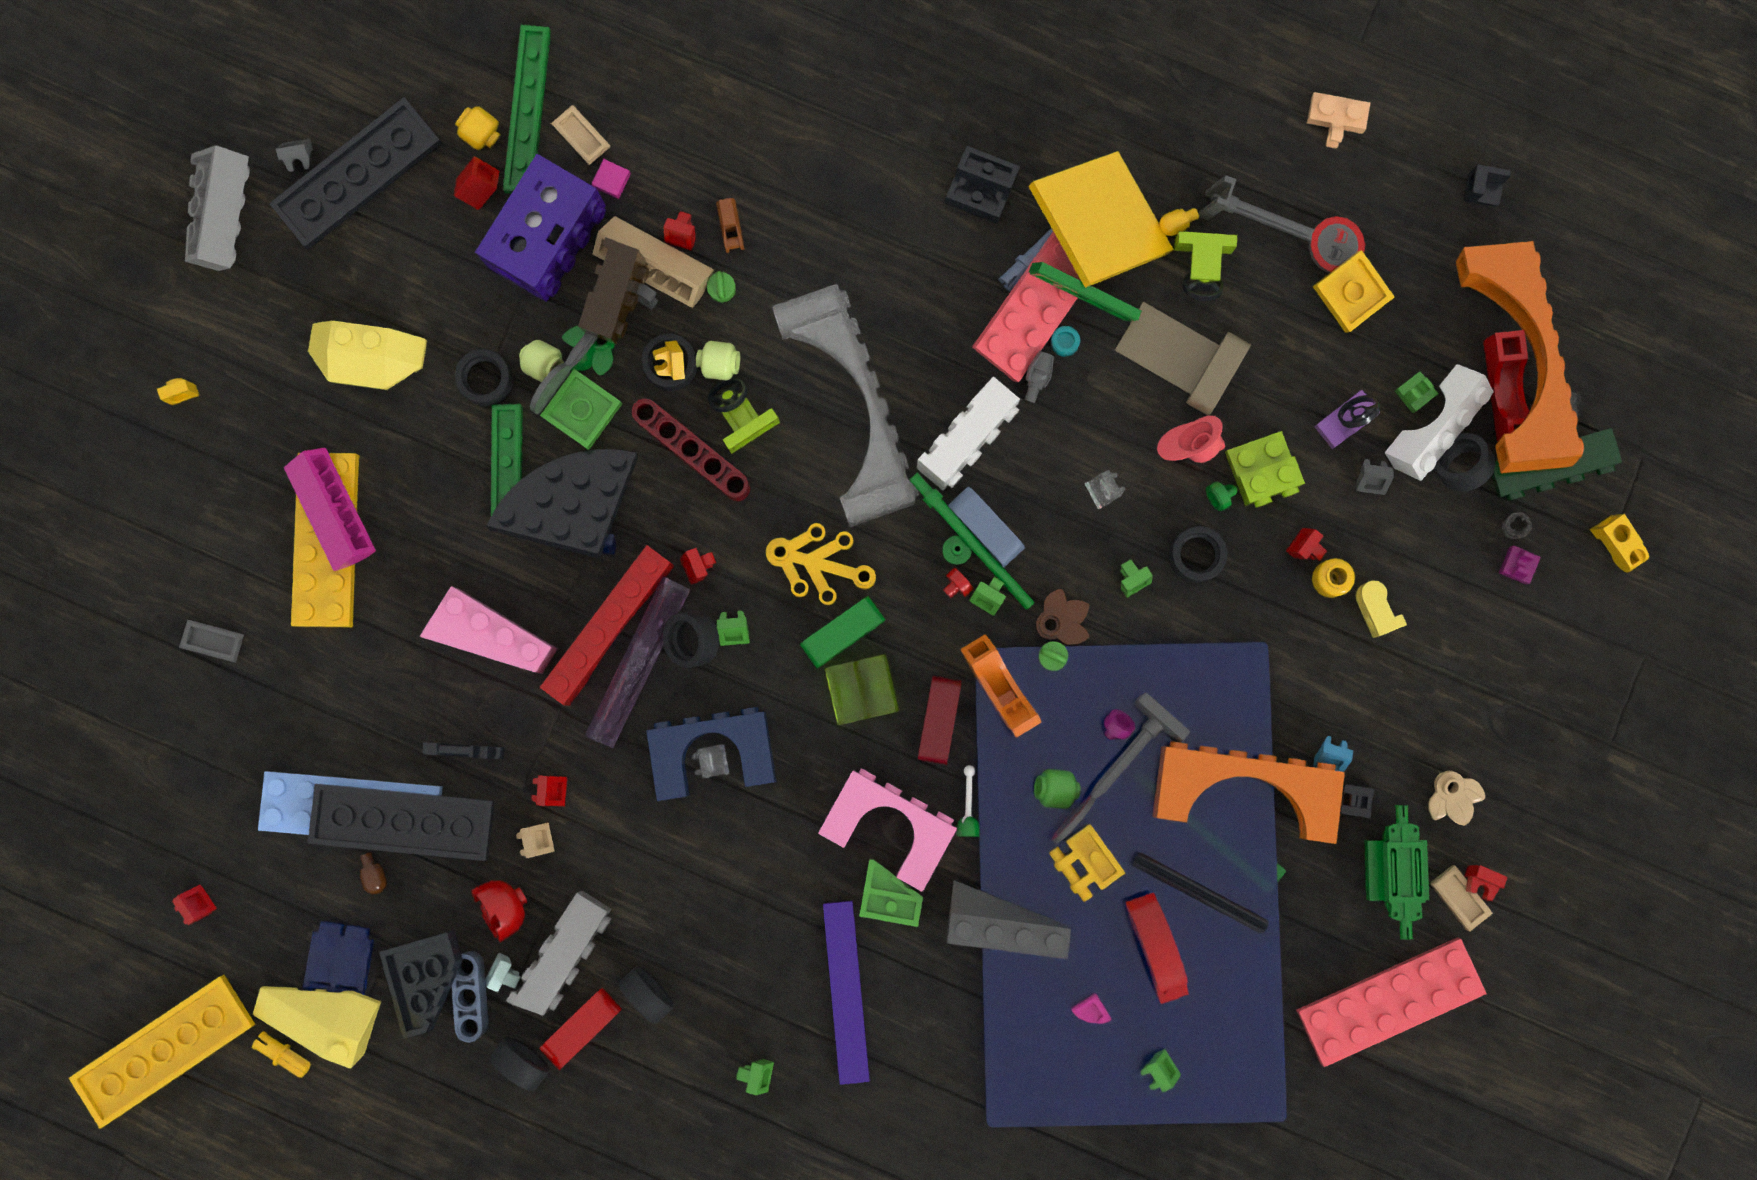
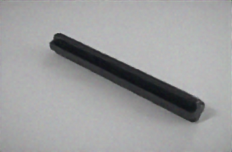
M1141 852L1135 855L1132 861L1133 867L1259 934H1264L1267 930L1269 921Z

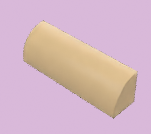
M615 216L598 231L593 255L605 260L608 248L603 246L605 237L636 248L641 252L649 268V274L645 283L691 308L696 305L705 292L707 281L714 272V269Z

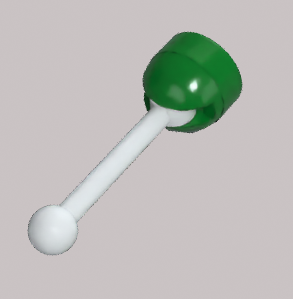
M968 765L964 768L966 776L965 816L960 818L957 823L956 836L980 837L979 823L976 818L971 816L972 776L975 774V768Z

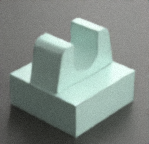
M498 953L485 979L487 988L498 992L502 984L512 988L516 987L520 976H518L519 972L510 968L511 961L508 956Z

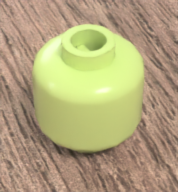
M535 340L525 345L519 354L520 368L523 373L540 382L557 365L564 363L560 350L541 340Z
M708 341L704 345L703 350H698L696 366L701 367L702 374L706 378L729 380L733 374H738L740 352L736 351L735 346L731 343Z

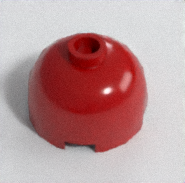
M492 880L471 890L475 903L480 901L482 904L480 909L485 923L493 936L498 938L499 942L512 936L520 929L525 918L523 905L527 903V900L519 887L514 890L507 882Z

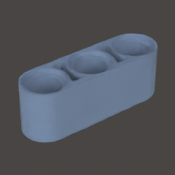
M969 486L948 504V507L1003 568L1025 549L1019 538Z
M468 951L462 954V958L469 959L473 963L472 973H466L460 965L452 984L455 1032L457 1037L464 1042H472L486 1033L489 1024L484 960L479 953ZM465 989H470L475 993L476 1000L474 1003H469L465 1000ZM468 1019H472L477 1023V1033L468 1031L466 1027Z

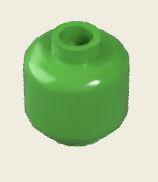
M1047 769L1037 776L1034 784L1036 799H1039L1040 803L1047 808H1070L1074 800L1079 798L1081 792L1080 783L1076 782L1074 774L1068 770Z

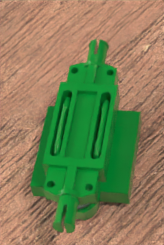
M1395 805L1396 823L1385 826L1382 840H1364L1366 900L1384 901L1385 907L1388 910V917L1400 921V939L1412 940V921L1422 918V903H1426L1425 900H1429L1427 840H1419V826L1408 822V805Z

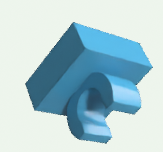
M1327 736L1314 757L1313 767H1317L1318 762L1336 765L1335 771L1344 772L1352 761L1353 750L1347 749V742L1342 740L1339 746L1332 745L1331 737Z

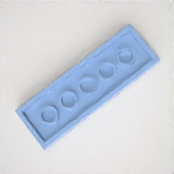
M265 771L258 831L309 835L315 784L442 795L443 786Z

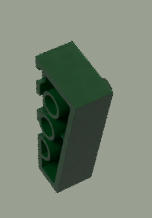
M1612 428L1578 437L1583 441L1584 451L1582 457L1572 467L1501 473L1499 462L1495 461L1492 479L1498 498L1506 496L1507 501L1524 497V491L1536 488L1537 493L1555 488L1554 483L1566 480L1567 484L1585 480L1584 475L1596 472L1597 476L1616 471L1614 466L1622 463V459Z

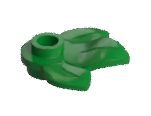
M575 326L565 332L562 339L574 348L585 333L578 326ZM596 340L581 361L573 366L571 370L585 371L593 367L595 372L602 376L608 372L613 364L612 350L616 344L607 341L605 344L600 345Z

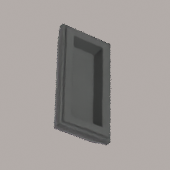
M187 619L179 648L236 663L244 634Z

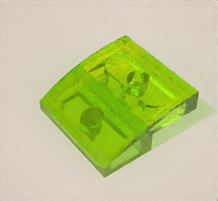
M886 654L825 668L838 725L899 711Z

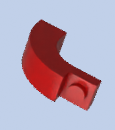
M1154 892L1126 902L1130 921L1144 951L1160 1004L1189 995L1187 988L1188 980L1178 948Z

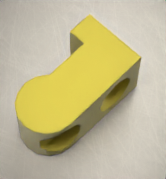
M1369 581L1359 586L1356 591V600L1373 638L1407 625L1402 614L1394 617L1387 602V589L1381 582Z

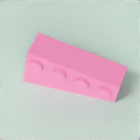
M452 586L420 635V637L541 674H543L557 651V648L464 591Z

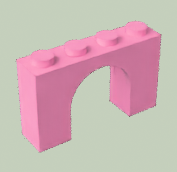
M862 768L859 773L853 770L818 834L844 848L859 820L866 812L882 806L900 810L912 823L914 840L896 877L923 892L957 830L952 825L954 819L939 811L936 816L926 811L927 804L912 797L911 801L904 799L900 796L902 790L889 783H886L885 787L874 782L876 776Z

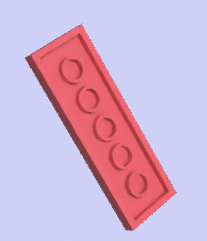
M1054 231L972 346L974 350L1014 382H1019L1037 353L1042 350L1077 300V297L1028 273L1032 263L1044 262L1080 280Z
M1457 937L1303 1006L1296 1011L1320 1064L1326 1067L1487 993L1462 939Z

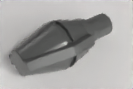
M1042 351L1037 353L1027 370L1026 380L1029 387L1024 400L1035 403L1039 390L1042 391L1043 387H1047L1052 377L1054 356Z

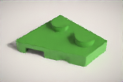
M869 859L859 916L918 927L923 896L898 879L877 861Z

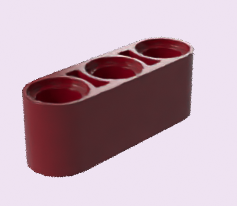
M938 676L932 677L918 760L947 765L962 681Z

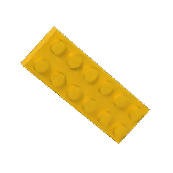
M329 453L357 511L359 455L356 453ZM296 494L291 626L353 627L355 564L333 571Z
M222 975L69 1077V1080L101 1129L256 1024L225 975Z

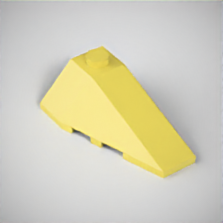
M262 986L252 1015L321 1058L351 1069L365 1054L381 1001L355 991L336 993L326 992L325 989L300 991L298 988Z

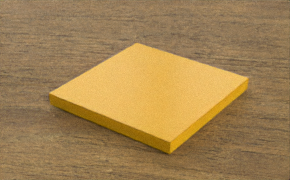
M1118 151L1033 181L1028 186L1085 288L1163 257L1174 250L1166 235L1160 230L1156 217Z

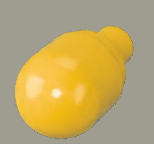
M1193 208L1186 212L1183 209L1169 212L1160 219V230L1167 236H1174L1179 231H1186L1190 226V222L1199 219L1198 211Z

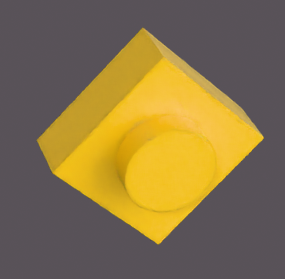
M183 378L169 380L166 382V386L157 389L160 400L171 405L199 396L196 385Z

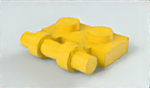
M1091 824L1086 825L1066 840V843L1072 850L1067 855H1064L1058 846L1049 852V855L1055 862L1053 864L1058 872L1062 871L1071 884L1069 888L1074 894L1077 893L1083 902H1086L1093 896L1087 887L1089 884L1095 882L1102 891L1125 874L1123 868ZM1077 859L1088 872L1082 877L1078 875L1071 865Z

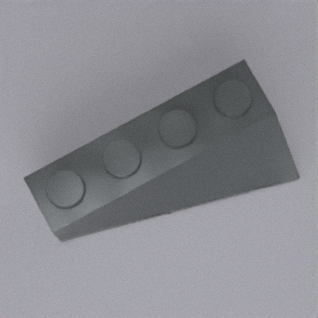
M953 880L946 936L948 944L1068 959L1071 928L1068 925Z

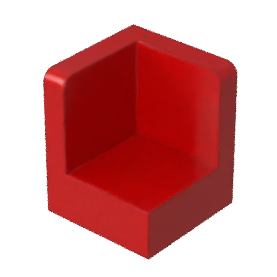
M474 156L457 177L454 196L470 206L480 209L497 189L499 170Z

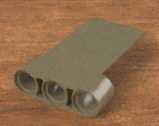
M1143 302L1139 308L1142 311L1139 319L1130 323L1115 351L1191 394L1186 403L1209 416L1223 395L1251 344L1228 331L1220 345Z

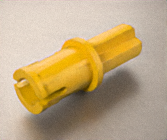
M265 1031L260 1033L258 1037L267 1045L255 1039L252 1048L273 1060L272 1064L274 1066L279 1064L299 1078H302L308 1072L311 1063L292 1051L289 1044L283 1045Z

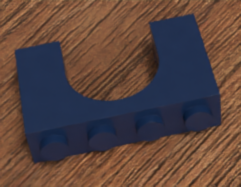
M758 707L741 709V715L730 717L729 712L712 714V720L702 722L700 716L682 719L683 725L672 726L671 721L654 723L653 730H646L657 801L690 796L685 767L686 753L690 745L698 737L708 733L725 735L735 743L741 757L745 787L776 782L766 712H759Z

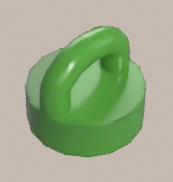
M718 271L707 281V290L713 300L723 303L733 298L736 292V285L734 279L729 274Z
M1048 642L1039 651V662L1046 670L1058 671L1066 665L1068 651L1059 642Z

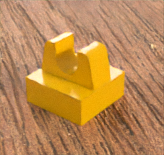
M676 340L665 342V347L653 351L655 360H665L662 365L654 366L657 375L671 376L673 380L685 379L683 351Z

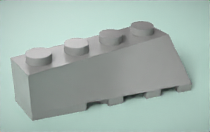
M216 145L191 154V164L196 165V174L190 176L189 187L195 188V195L188 203V213L193 217V222L187 227L185 262L217 271L229 269L236 259L235 239L241 229V223L238 221L239 214L245 203V194H243L244 183L247 181L250 173V168L247 166L249 156Z
M584 891L576 893L555 925V934H551L540 948L538 953L540 958L538 961L535 960L521 977L524 984L517 991H512L506 1001L540 1015L546 1014L550 1009L555 1011L564 997L560 994L565 984L571 985L580 971L576 968L581 958L586 960L596 944L592 940L597 932L602 934L609 925L611 918L608 917V914L612 909Z

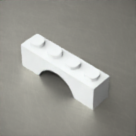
M1458 364L1453 368L1439 386L1446 399L1445 407L1440 416L1434 422L1421 429L1403 430L1386 450L1385 454L1394 469L1420 481L1423 480L1494 393L1484 374Z

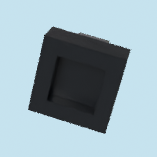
M1343 784L1340 813L1370 818L1374 789Z

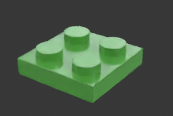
M574 369L540 416L589 450L619 410L622 402Z

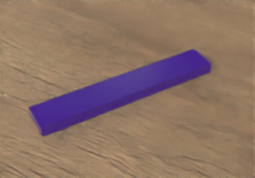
M853 900L823 903L840 1085L870 1082Z

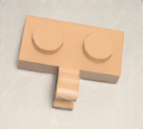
M1314 92L1311 96L1307 123L1329 127L1326 147L1338 148V144L1342 142L1344 130L1360 134L1365 132L1370 103Z

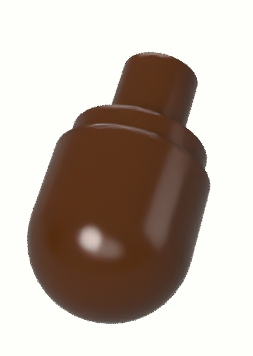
M372 853L361 855L360 859L363 869L359 870V876L362 886L369 894H379L387 885L383 867L380 866V863L375 864Z

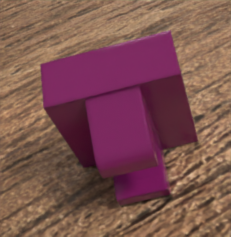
M1514 545L1510 546L1499 573L1525 585L1530 584L1541 557Z

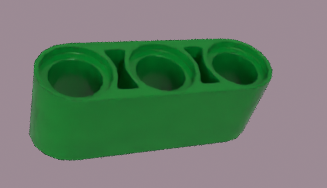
M868 596L808 637L800 646L817 669L874 630L886 619Z

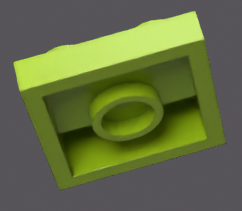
M1282 431L1225 452L1245 506L1254 503L1256 508L1271 503V497L1282 494L1283 498L1299 493L1298 487L1305 484L1295 456L1291 457Z

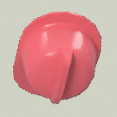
M1205 416L1169 430L1158 442L1157 451L1159 456L1169 461L1189 458L1194 462L1204 463L1211 460L1219 451L1225 448V442L1221 437L1223 427L1221 420L1216 416Z

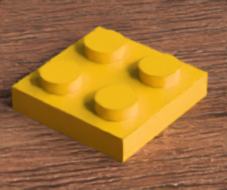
M1362 250L1356 252L1313 286L1345 333L1351 332L1394 298V295Z

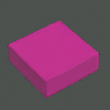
M604 159L592 182V186L619 199L631 173L629 170Z

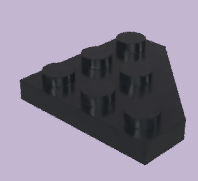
M455 930L379 952L403 1039L427 1033L435 1027L463 960Z

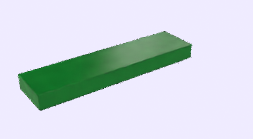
M1044 262L1032 263L1028 273L1124 321H1136L1140 317L1141 310L1093 286L1085 288L1082 281Z
M492 404L491 516L504 496L522 479L523 406L521 404Z

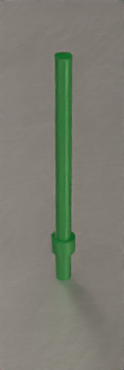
M918 472L912 476L909 481L924 496L922 500L930 508L934 507L999 580L1004 582L1003 585L1026 610L1030 608L1034 601L942 500V494L936 488L932 489Z

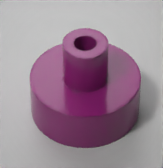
M1113 709L1104 719V725L1107 729L1105 736L1110 740L1115 738L1127 739L1135 730V723L1132 718L1121 710Z

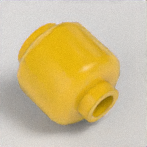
M479 106L472 109L467 107L455 123L458 127L457 135L476 150H481L485 146L491 148L500 137V134L496 132L499 127L498 120Z
M1337 558L1320 563L1316 566L1312 576V582L1317 592L1329 598L1346 594L1351 590L1355 580V574L1350 564Z

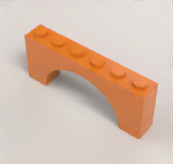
M1171 741L1170 747L1161 746L1152 817L1187 822L1193 803L1208 787L1228 778L1252 777L1272 785L1289 800L1298 818L1299 838L1336 844L1345 772L1335 771L1336 765L1318 762L1317 768L1306 767L1305 760L1288 758V764L1276 762L1277 756L1259 754L1258 760L1247 758V752L1229 750V755L1217 754L1218 748L1200 746L1199 751L1188 750V744Z

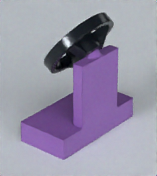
M1361 390L1314 427L1333 449L1375 419L1380 413V404L1375 397L1366 395Z

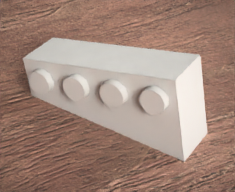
M993 376L968 404V410L966 412L962 411L952 421L948 428V433L940 434L933 442L932 447L929 449L930 453L926 454L924 452L919 457L917 469L941 490L944 491L947 486L953 488L963 475L960 471L966 464L972 466L982 453L979 449L983 444L987 442L990 445L1000 434L1001 431L997 428L1005 420L1009 423L1019 412L1020 409L1016 406L1020 398Z

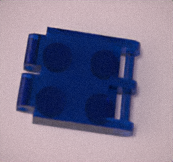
M327 921L321 922L319 931L316 930L312 933L303 990L311 991L312 988L325 989L326 991L336 993L355 991L365 995L374 939L369 938L370 928L349 925L344 935V924ZM313 981H315V982H326V983H331V984H330V985H327V984H321V983H314ZM352 986V987H357V989L346 988V987Z

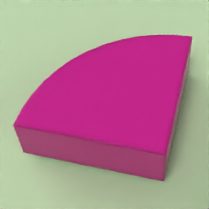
M1096 993L1070 1008L1079 1019L1088 1023L1103 1024L1112 1020Z

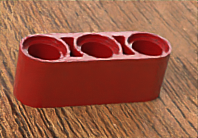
M601 988L539 1049L560 1070L622 1008Z

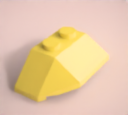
M326 321L313 323L308 352L329 382L387 390L423 368L427 340L390 328Z

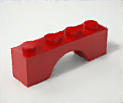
M1524 330L1494 333L1483 341L1489 384L1494 391L1491 395L1497 443L1504 434H1512L1522 425L1530 412L1523 389L1524 369L1528 360Z

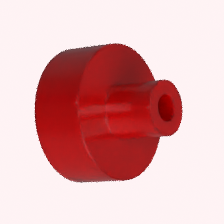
M955 567L946 575L951 583L943 591L950 598L958 591L966 597L974 590L970 582Z

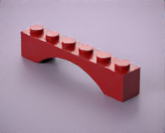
M646 545L539 688L562 705L570 706L588 682L613 641L639 608L658 589L674 565Z

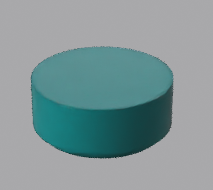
M1059 327L1051 337V348L1059 356H1070L1077 351L1080 345V336L1072 327Z

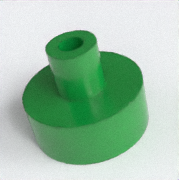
M960 536L948 538L942 549L944 559L949 564L955 566L965 564L972 553L971 548Z

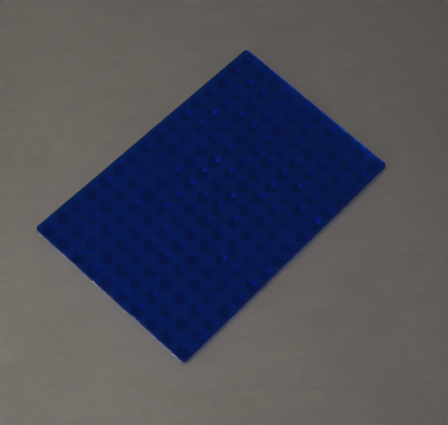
M1264 642L1065 646L1068 651V661L1058 671H1049L1041 666L1038 655L1042 647L996 648L1012 678L1037 712L1042 723L1016 738L1010 728L1008 729L975 677L981 891L1064 923L1071 928L1068 959L982 948L987 1124L990 1127L1283 1122L1287 1117L1274 787L1252 777L1228 778L1211 785L1198 796L1190 809L1187 822L1152 817L1161 746L1170 747V741L1175 742L1162 730L1155 739L1152 738L1110 788L1095 800L1093 806L1079 824L1060 843L1055 844L1051 841L1053 835L1066 818L1090 796L1095 784L1142 731L1141 727L1149 718L1132 703L1140 694L1143 695L1145 692L1191 731L1184 741L1179 742L1188 744V750L1199 751L1200 746L1218 748L1217 754L1229 755V750L1247 752V758L1258 760L1259 754L1273 756L1268 645ZM1113 709L1125 712L1135 723V730L1127 739L1115 738L1110 740L1105 736L1107 729L1104 725V719ZM1047 769L1068 770L1074 774L1076 782L1080 783V796L1067 809L1044 807L1034 794V784L1037 776ZM1091 824L1123 868L1125 874L1102 891L1095 882H1092L1087 887L1093 896L1086 902H1083L1077 893L1074 894L1069 888L1071 884L1062 871L1058 872L1053 864L1055 862L1049 855V852L1058 846L1063 854L1067 855L1072 850L1066 843V840L1086 825ZM1141 852L1269 921L1267 930L1264 934H1259L1133 867L1132 861L1135 855ZM1078 859L1071 864L1080 877L1088 873ZM1153 892L1174 937L1188 980L1187 988L1189 995L1160 1004L1156 995L1144 951L1131 924L1126 902ZM1096 993L1112 1020L1103 1024L1088 1023L1079 1019L1070 1008ZM1165 1049L1180 1071L1181 1076L1172 1089L1162 1092L1160 1087L1154 1090L1149 1088L1151 1082L1155 1080L1151 1073L1142 1076L1140 1072L1150 1062L1155 1053Z

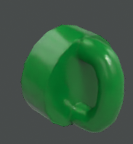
M1215 481L1206 487V495L1216 510L1223 511L1231 506V497L1236 495L1238 489L1235 485H1222L1220 482Z

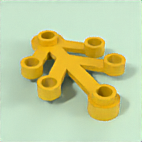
M812 524L807 532L790 541L785 538H776L767 545L766 557L768 561L776 567L783 568L791 583V591L796 597H804L809 591V586L806 581L800 579L793 563L805 566L819 592V600L827 606L835 603L837 595L832 588H829L821 571L851 579L859 589H869L876 581L875 572L869 566L862 565L858 568H853L825 559L840 550H848L852 547L853 537L845 531L840 532L835 540L809 554L798 552L797 550L812 541L819 542L824 539L825 529L821 524ZM816 527L822 530V535L818 538L811 535L812 529ZM848 536L850 543L847 546L840 545V537ZM778 547L785 548L786 553L783 557L775 555V550ZM861 572L869 573L870 578L867 582L859 580L858 576ZM797 583L805 585V591L801 594L796 593L794 590ZM826 591L833 593V599L830 602H825L822 599V595Z

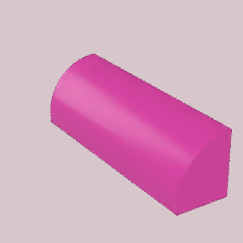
M326 448L302 451L284 467L333 571L358 563L376 551Z

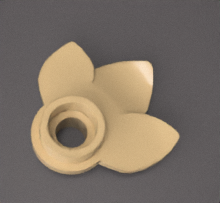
M1445 771L1435 778V793L1429 799L1428 810L1433 820L1441 819L1447 814L1452 821L1465 826L1473 816V803L1484 800L1485 792L1474 779L1462 778L1460 774L1454 771ZM1454 782L1452 788L1448 791V785Z

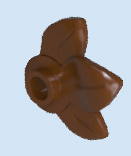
M1062 589L1055 590L1044 601V612L1036 620V630L1041 637L1049 640L1058 638L1066 645L1082 643L1089 638V634L1080 624L1087 616L1090 605L1080 600L1067 601ZM1047 620L1055 622L1054 630L1046 629L1045 622Z

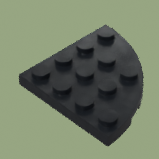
M615 449L588 450L562 456L542 465L522 478L504 496L487 524L489 531L600 559L638 460L637 453Z

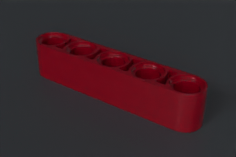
M640 399L634 403L632 416L639 426L733 501L744 500L749 495L750 484L743 473L650 399ZM645 408H652L654 410L652 418L646 421L641 420V411ZM667 426L676 427L675 435L669 439L663 438V429ZM696 444L699 446L695 456H685L684 449L687 445ZM711 462L721 463L720 472L715 475L708 474L706 472L708 464ZM733 480L743 481L744 487L739 493L729 491V484Z

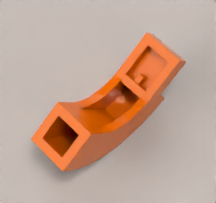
M986 634L960 649L987 697L1016 738L1042 723L1039 715L1017 686L999 652Z

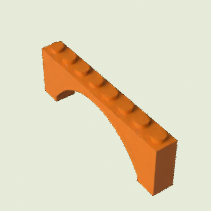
M1533 241L1464 247L1456 260L1461 287H1470L1484 294L1506 310L1519 324L1521 329L1525 331L1536 359L1538 380L1535 400L1531 410L1522 425L1512 434H1504L1495 445L1501 473L1572 467L1582 457L1584 451L1583 441L1581 438H1578L1576 429L1577 414L1572 410L1570 403L1571 388L1566 383L1564 377L1565 362L1563 357L1559 355L1557 347L1559 342L1558 333L1553 329L1551 321L1553 315L1552 306L1547 303L1545 295L1547 288L1546 280L1541 277L1539 269L1541 263L1540 255L1535 251Z

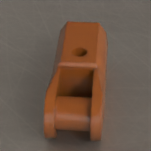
M728 198L717 201L716 206L726 253H730L731 249L736 248L744 250L735 199ZM737 231L738 236L727 238V232Z

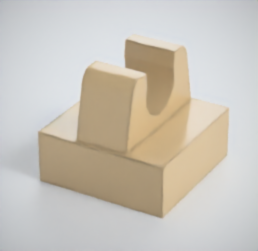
M549 823L520 829V832L516 835L517 839L522 838L524 849L520 850V854L526 856V858L555 851Z

